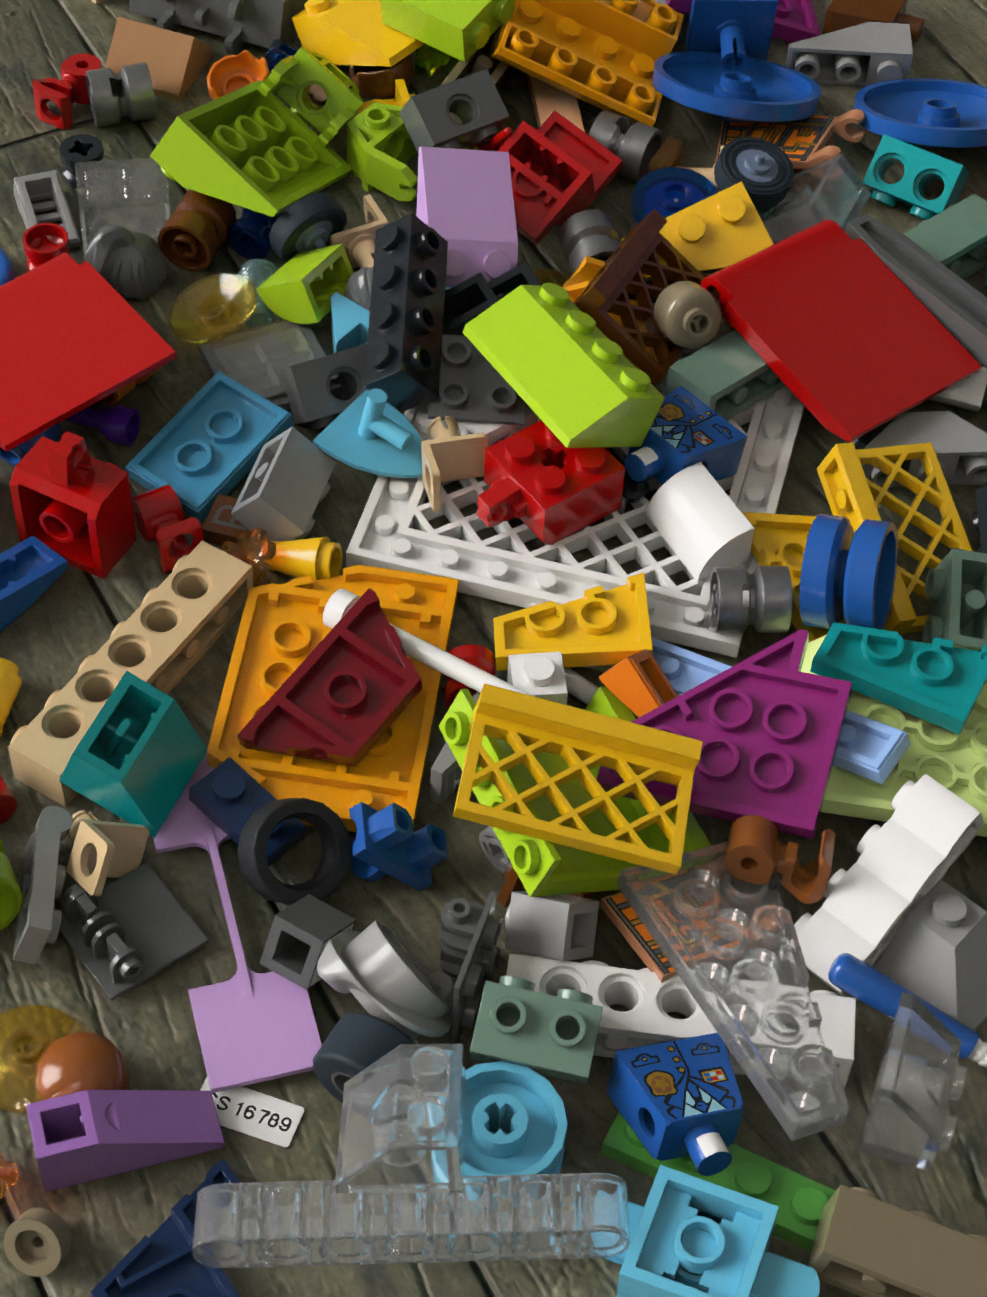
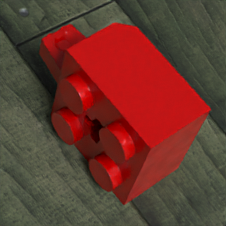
M540 420L485 448L484 482L490 488L478 495L477 516L488 528L515 517L520 518L542 542L553 545L621 508L625 467L605 447L566 448L545 423Z
M66 431L61 436L62 438L59 442L42 436L15 466L9 483L19 540L22 542L31 536H35L66 559L68 564L101 579H105L136 541L128 472L121 470L115 464L105 463L90 457L85 439L69 431Z

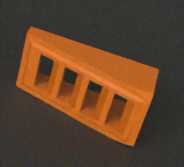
M647 649L626 657L599 676L601 682L637 717H641L678 697V694L653 655Z

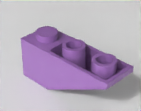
M84 1090L26 1104L36 1160L45 1192L225 1147L211 1091Z

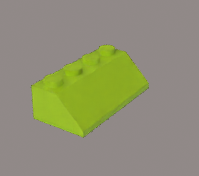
M553 283L520 285L468 322L462 333L566 448L641 447L665 399L650 383V377L645 372L637 369L622 354V348L617 343L609 340L595 326V320L590 315L582 312L569 299V293L559 285Z

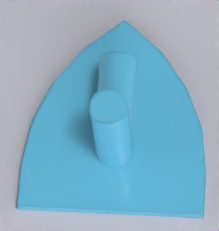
M375 388L370 391L366 389L312 440V443L320 450L352 468L379 476L395 478L422 477V439L408 419L386 402L387 394L381 389Z

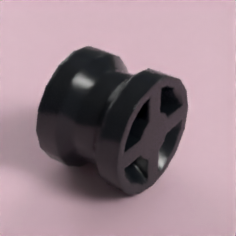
M77 134L61 142L59 152L61 161L64 163L62 174L64 182L68 186L75 189H91L100 185L105 180L106 168L102 161L104 156L103 145L97 137L88 134Z

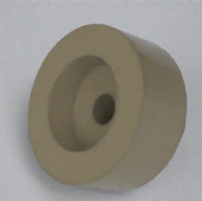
M31 1208L23 1212L8 1227L4 1235L3 1245L8 1260L17 1270L29 1276L42 1277L52 1273L68 1256L72 1246V1237L67 1224L58 1214L45 1208Z

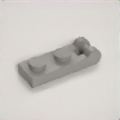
M48 806L41 811L35 825V832L31 834L25 848L21 891L24 898L17 917L13 960L36 965L45 944H54L59 933L62 911L54 909V899H58L62 892L66 867L58 865V857L62 847L61 841L67 837L73 823L70 813L59 806Z

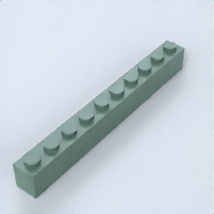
M974 193L957 204L950 205L946 210L934 217L922 221L918 226L903 235L907 236L960 278L965 279L987 266V201ZM733 330L718 340L711 341L704 348L690 356L679 359L670 366L666 377L665 397L676 388L682 386L725 420H729L786 385L736 330Z

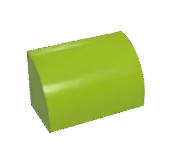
M342 243L297 253L256 290L266 306L279 317L297 324L317 323L331 311L330 297L336 292L343 296L345 295L347 281L354 272Z

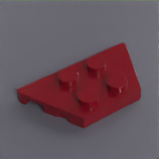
M369 588L239 732L237 736L240 745L251 750L354 767L422 690L421 678L411 659L406 656L402 648V642L393 625L391 626L387 620L375 591Z

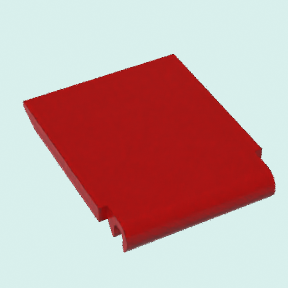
M832 220L821 221L725 267L701 281V286L709 292L714 289L718 290L720 294L719 304L724 318L824 428L849 443L972 376L982 368L972 355L860 237L852 240Z
M66 252L0 286V447L6 452L177 358L173 348L88 261L78 265Z

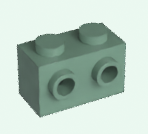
M952 548L935 569H930L926 578L924 593L926 599H931L930 616L926 619L923 629V643L932 644L933 638L936 637L954 640L953 647L981 651L982 645H987V554Z
M500 976L499 983L485 981L470 1046V1060L481 1063L509 1062L527 1066L543 1077L587 1086L603 1007L593 1005V997L591 995L576 990L558 989L557 996L535 992V984L533 982L518 977Z

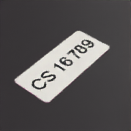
M206 1077L200 1091H211L208 1077ZM242 1086L212 1093L220 1126L284 1148L290 1145L304 1113V1108Z

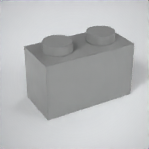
M292 426L263 445L231 515L266 544L269 541L281 542L303 539L314 526L315 519L312 516L317 504L324 499L330 490L331 485L328 483V480L336 462Z

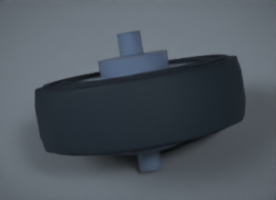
M742 137L733 139L722 148L714 166L715 183L720 191L742 181L755 208L758 210L775 207L783 201L794 179L793 164L787 154L775 144L761 138Z
M318 192L305 196L293 203L275 221L269 234L270 244L276 254L285 262H288L299 252L331 246V235L344 230L347 223L346 212L341 204L329 193Z

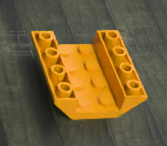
M514 0V13L507 23L500 26L490 57L602 110L624 116L632 124L640 122L651 127L654 125L662 99V94L656 91L652 85L654 64L659 57L669 54L677 42L684 17L683 14L673 10L666 4H660L654 0Z

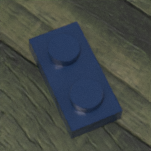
M230 757L189 788V800L237 845L239 844L241 830L251 815L268 802L277 800ZM293 818L282 821L275 826L269 835L266 848L268 867L305 837L306 826L299 819Z

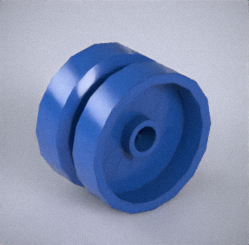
M818 514L808 534L801 569L799 603L800 616L804 626L830 629L833 622L840 623L844 617L846 624L884 630L890 613L897 572L898 537L894 523L865 519L854 533L848 518Z

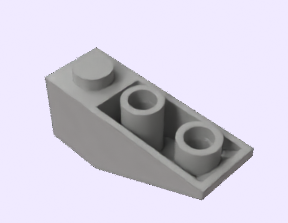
M866 22L790 43L785 66L808 76L816 83L868 86L882 81L908 79L913 58L910 24Z

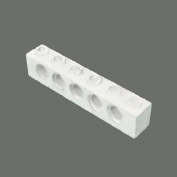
M509 954L506 976L531 981L535 984V992L557 996L558 989L580 991L593 997V1005L603 1007L593 1055L615 1058L616 1051L720 1032L734 1074L841 1088L846 1086L854 1061L856 998L838 996L836 993L828 990L805 992L781 989L772 983L750 985L727 982L711 975L698 977L676 975L661 983L655 972H651L648 968L633 970L610 967L603 962L594 960L579 963L559 961L532 954ZM618 1004L630 1010L619 1012L611 1009L609 1006ZM679 1012L687 1018L675 1019L666 1013ZM724 1020H738L745 1026L735 1027L729 1025ZM782 1027H794L803 1034H792Z

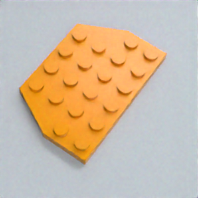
M355 565L343 568V575L334 576L330 579L325 578L312 581L310 575L294 578L284 584L271 583L249 588L207 748V765L215 769L230 757L275 799L306 798L322 802L339 815L347 831L357 832L355 821L350 818L349 809L360 802L369 805L377 811L392 803H396L407 809L412 817L414 828L442 679V673L407 656L411 659L421 678L422 690L355 767L246 749L240 745L237 735L332 630L323 624V612L328 600L337 590L343 588L361 597L369 588L376 592L380 606L390 624L447 652L459 579ZM299 819L304 825L313 826L306 820Z

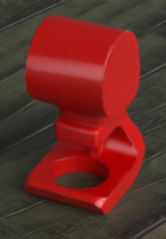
M87 53L72 55L61 64V80L56 78L33 79L32 86L37 118L62 130L70 129L73 126L72 104H90L86 71L102 69L99 58ZM52 100L56 103L61 111V117L56 116L49 110L46 105L49 101Z
M169 484L131 497L134 521L139 532L146 542L155 539L157 541L163 573L173 570L175 564L182 556L189 555L202 540L204 541L199 520L195 517L185 519L180 500ZM184 534L193 535V541L190 546L186 543Z

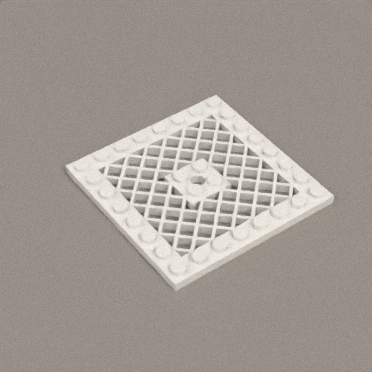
M705 346L698 349H684L677 361L690 356ZM666 377L657 385L651 381L650 383L665 397ZM787 386L782 387L727 420L747 436V441L737 473L717 482L724 491L731 489L729 497L741 512L776 514L805 408L804 404ZM429 401L404 413V416L419 433L422 441L431 440L427 431L428 425L433 420L428 419ZM537 415L535 416V423L541 420ZM441 420L444 428H448L445 420ZM750 422L746 434L740 426ZM510 430L509 434L503 437V439L517 433L516 430ZM620 447L628 456L629 447ZM378 475L346 551V566L365 565L459 579L458 592L524 608L530 607L531 603L541 604L551 600L559 605L583 598L584 590L602 585L604 591L626 585L627 577L644 572L651 637L737 658L743 633L713 632L710 617L711 577L699 582L694 579L645 515L650 503L645 496L641 497L636 503H630L635 510L625 514L624 511L628 501L622 496L621 508L603 517L605 522L593 527L588 525L575 532L576 534L568 536L553 545L544 543L546 546L530 552L524 545V542L537 538V536L526 524L512 528L507 521L493 526L498 535L482 541L476 532L487 528L486 524L477 516V513L464 517L460 512V508L472 503L478 506V495L490 488L484 480L481 482H477L475 478L458 480L464 488L447 494L442 486L454 481L441 482V511L433 512L430 502L424 503L427 493L422 477L395 478ZM652 476L645 480L649 485V492L662 486ZM442 515H445L450 521L449 524L437 529H433L428 522ZM647 524L653 533L638 538L632 529ZM617 535L624 545L609 551L602 541ZM665 546L672 556L657 562L650 552ZM588 548L594 557L578 563L572 553ZM750 550L748 562L738 566H743L748 574H753L759 564ZM636 559L642 569L627 575L620 565ZM684 570L691 580L676 586L669 576ZM743 591V607H749V591Z

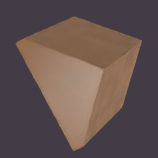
M118 16L105 68L110 67L114 73H119L122 65L146 62L150 72L154 95L180 102L215 55V49L213 46L193 36Z

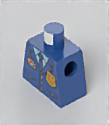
M680 386L665 397L641 447H629L628 456L625 458V468L628 475L637 482H642L652 476L663 485L679 471L702 462L714 479L719 481L737 473L747 436L684 387Z
M720 1032L616 1051L606 1092L652 1158L664 1161L690 1155L699 1174L703 1176L715 1175L726 1169L732 1161V1156L727 1147L734 1143L744 1112V1104Z

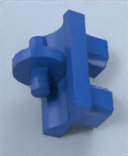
M363 802L349 809L350 818L355 821L357 827L356 839L350 843L352 871L358 878L367 882H374L387 874L420 892L433 885L431 867L448 857L446 835L442 829L429 824L417 832L413 831L412 817L407 809L396 803H392L380 811Z

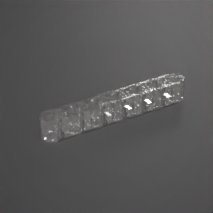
M610 1173L212 1184L202 1188L197 1193L192 1256L202 1265L213 1268L613 1257L623 1253L630 1245L627 1184L621 1177Z

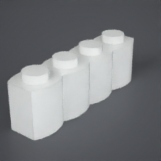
M926 773L916 783L909 780L901 787L891 803V808L895 810L892 817L882 827L875 824L865 833L857 847V852L861 854L857 862L848 871L841 868L830 878L824 897L827 899L822 907L813 916L805 913L795 923L788 935V940L792 944L788 948L787 953L841 996L850 997L851 995L834 986L828 978V972L834 960L842 953H849L874 967L907 915L943 878L949 867L967 848L984 823L981 812Z

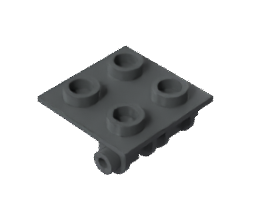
M442 334L439 397L429 401L428 419H435L440 416L441 420H445V416H451L456 421L524 426L526 402L466 336Z
M148 863L104 887L101 896H91L79 884L69 887L63 895V899L66 902L64 905L65 911L62 912L59 932L111 1001L209 943L208 938Z
M490 891L485 906L467 901L464 898H455L445 904L441 913L440 967L445 974L452 978H457L453 994L451 1046L456 1048L464 1027L473 1029L476 1025L482 995L478 994L482 980L491 982L499 961L500 948H497L496 944L501 932L503 918L495 916L496 892Z

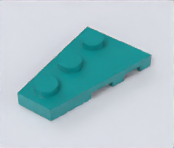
M833 622L813 657L810 672L824 677L852 682V690L960 735L987 683V645H982L981 651L953 647L954 640L934 637L932 644L903 640L896 631Z

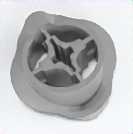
M376 919L362 932L345 930L340 932L335 939L331 938L318 960L317 971L318 975L337 992L344 994L352 993L370 1015L392 1024L413 1041L421 1035L441 1037L450 1030V1027H452L453 994L456 982L445 973H431L408 945L385 923Z

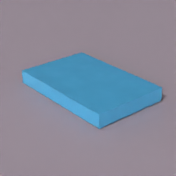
M218 371L125 466V470L128 472L130 479L148 490L169 484L176 492L183 512L202 522L209 514L217 495H227L253 468L263 445L294 425L292 414Z

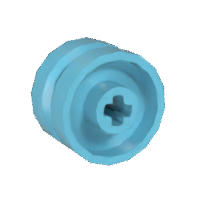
M498 1061L476 1064L454 1076L438 1097L433 1115L431 1159L435 1181L450 1203L469 1216L495 1222L522 1218L543 1206L558 1186L568 1127L563 1100L549 1080L527 1066Z

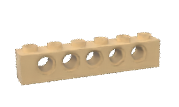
M203 540L189 555L182 556L175 564L172 573L158 588H152L145 595L141 606L128 620L121 621L116 625L110 639L95 655H89L83 660L77 674L63 689H58L50 695L44 709L30 724L24 725L16 731L8 746L14 778L66 807L78 792L59 780L72 753L125 672L132 673L168 695L243 612L249 588L254 587L252 566Z

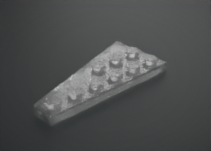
M728 842L683 853L681 867L676 875L641 865L622 869L617 885L791 1141L843 1125L849 1111L848 1102L832 1050L826 1048L820 1029L822 1016L818 1003L812 1002L807 984L810 977L790 911L784 908L781 900L779 874L775 872L771 875L769 881L762 885L736 879L725 867L724 858Z

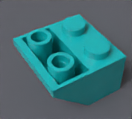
M126 671L72 753L59 781L131 824L144 825L149 829V835L155 838L207 753V748L174 698Z

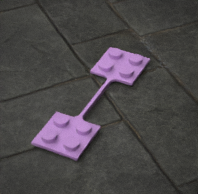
M206 753L155 838L153 837L157 854L188 847H201L209 853L237 971L228 981L189 989L188 994L210 1090L212 1093L312 1071L314 1070L313 1058L321 1048L322 1043L308 990L274 971L256 973L246 965L218 851L220 845L231 838L189 800V788L214 770V768L207 765Z

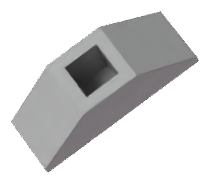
M950 411L904 412L864 448L870 449L932 442L948 486L987 484V433ZM920 459L904 460L900 467L922 482L927 477ZM871 464L862 465L866 478L881 487L888 475ZM893 479L889 488L905 486H903L902 484L898 483Z

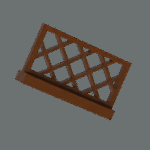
M654 208L624 238L573 303L582 312L590 315L596 322L595 326L611 341L617 343L622 348L623 353L657 385L666 377L669 367L677 361L684 348L673 344L657 328L653 317L654 305L652 300L656 301L659 294L668 286L666 280L674 283L678 281H692L701 285V281L705 277L659 233L667 223V220ZM658 255L667 263V266L660 264ZM643 274L650 275L653 286L645 283ZM712 290L710 293L719 300L720 294L718 290ZM627 293L635 295L638 306L630 303ZM608 313L620 315L623 327L620 326ZM636 320L644 321L648 333L640 331ZM646 347L654 349L658 362L647 352Z

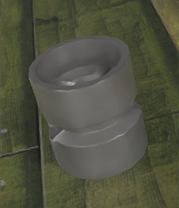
M146 62L122 65L119 73H114L110 67L86 71L89 101L96 127L119 124L123 116H127L132 122L156 117L153 86ZM121 91V97H113L114 93Z
M604 110L598 115L589 132V136L622 159L623 167L618 172L620 176L639 183H644L649 178L655 168L662 147L663 134L660 129L640 122L630 126L628 118Z
M596 209L584 210L572 215L563 223L558 234L561 249L572 275L586 256L606 262L621 243L611 217L607 213Z
M743 566L713 567L710 581V617L713 632L744 633L748 625H753L759 633L788 632L792 615V583L787 566H757L753 574H748ZM743 591H749V607H743Z

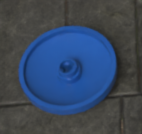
M682 51L663 55L654 64L652 85L658 92L677 103L696 111L716 116L725 121H794L810 117L818 109L821 89L814 80L794 69L767 60L747 56V65L741 70H735L734 57H731V70H726L721 65V52Z
M908 78L882 81L868 85L859 90L855 96L854 109H860L865 112V119L860 125L878 135L883 136V134H886L909 144L934 149L987 146V86L947 79Z

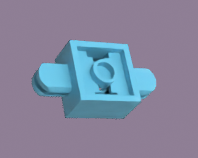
M660 1165L645 1206L599 1191L586 1198L579 1209L577 1224L579 1247L586 1253L622 1265L618 1277L616 1297H819L820 1281L814 1268L768 1251L779 1206Z

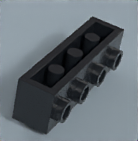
M413 213L376 230L364 386L369 390L375 388L383 390L387 394L386 402L401 413L439 397L448 241Z

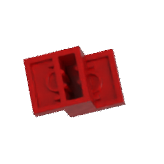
M555 110L538 130L523 121L498 150L499 152H509L517 231L535 245L539 244L555 224L561 227L572 215L587 210L623 167L622 159Z

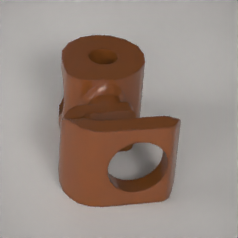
M747 815L733 822L724 858L725 867L733 877L744 882L762 885L766 884L771 875L777 872L781 873V884L800 902L810 904L822 899L832 869L836 833L833 830L826 829L823 831L817 860L800 866L797 855L799 844L789 842L787 845L781 844L778 840L779 831L776 825L768 818L759 815Z

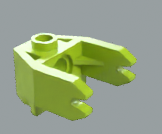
M301 47L294 56L281 60L271 70L270 76L258 88V91L265 97L276 92L291 106L290 110L308 127L313 125L321 133L316 143L323 149L336 140L346 128V123L356 116V111L364 103L359 95L360 92L357 85L324 55L311 52L304 47ZM312 84L319 85L326 92L327 100L324 106H317L311 101L309 89Z
M373 102L346 123L347 164L353 168L352 172L355 177L362 181V187L365 191L369 192L372 188H376L400 202L412 201L417 197V191L413 186L418 182V177L404 163L414 156L417 150L399 114L403 106Z

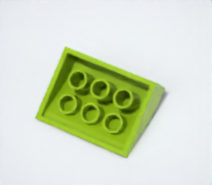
M260 80L177 116L150 155L161 166L162 172L169 179L178 182L184 188L271 217L285 211L293 203L305 196L315 194L348 176L353 170L331 147L328 146L323 149L318 145L316 140L319 136L274 94L268 97L258 91L259 85L262 83Z

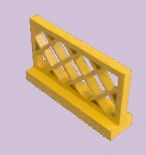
M853 442L835 444L816 468L832 515L848 518L855 533L865 519L882 521L877 509L881 503L903 518L897 529L898 548L919 561L913 574L897 564L894 594L884 630L896 631L900 636L905 633L923 631L926 619L930 615L916 617L909 596L913 591L926 599L924 593L925 583L919 577L925 566L935 569L942 561L932 554L938 542H941L950 549L957 548L972 551L932 442L860 450L855 449ZM904 460H921L927 476L924 482L900 468ZM871 464L888 475L881 487L866 478L862 465ZM893 479L917 494L910 506L887 492ZM922 499H925L939 509L942 516L940 525L916 511ZM909 522L933 537L926 550L903 535Z
M484 683L472 713L469 728L470 736L453 817L677 874L682 862L694 770L700 761L703 741ZM483 735L507 741L515 753L494 763L481 745ZM543 751L561 755L570 768L550 778L535 756ZM477 762L482 768L478 772H476ZM523 763L538 784L517 794L502 772ZM597 766L614 769L623 779L624 783L605 792L589 770ZM577 777L593 799L573 809L558 789V786ZM490 779L506 800L495 807L471 802L470 796L473 787ZM655 780L677 786L676 799L660 806L644 784ZM632 791L648 814L629 824L613 801ZM546 794L561 816L551 822L536 819L525 804ZM601 808L617 831L606 837L593 834L581 818ZM671 813H673V820H672V821H671V819L668 817V815H670ZM656 823L669 840L668 853L647 848L637 832Z

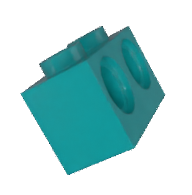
M883 134L862 183L872 190L870 198L890 207H894L896 201L912 206L909 212L911 215L926 220L943 212L950 205L957 202L970 172L964 165ZM894 164L904 165L905 171L902 179L895 184H887L885 182L887 169ZM932 180H943L944 191L941 196L934 200L925 199L924 189L926 185Z

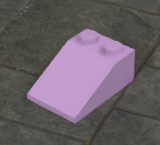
M419 147L416 216L448 241L445 287H454L480 272L488 283L517 267L518 236L509 152Z

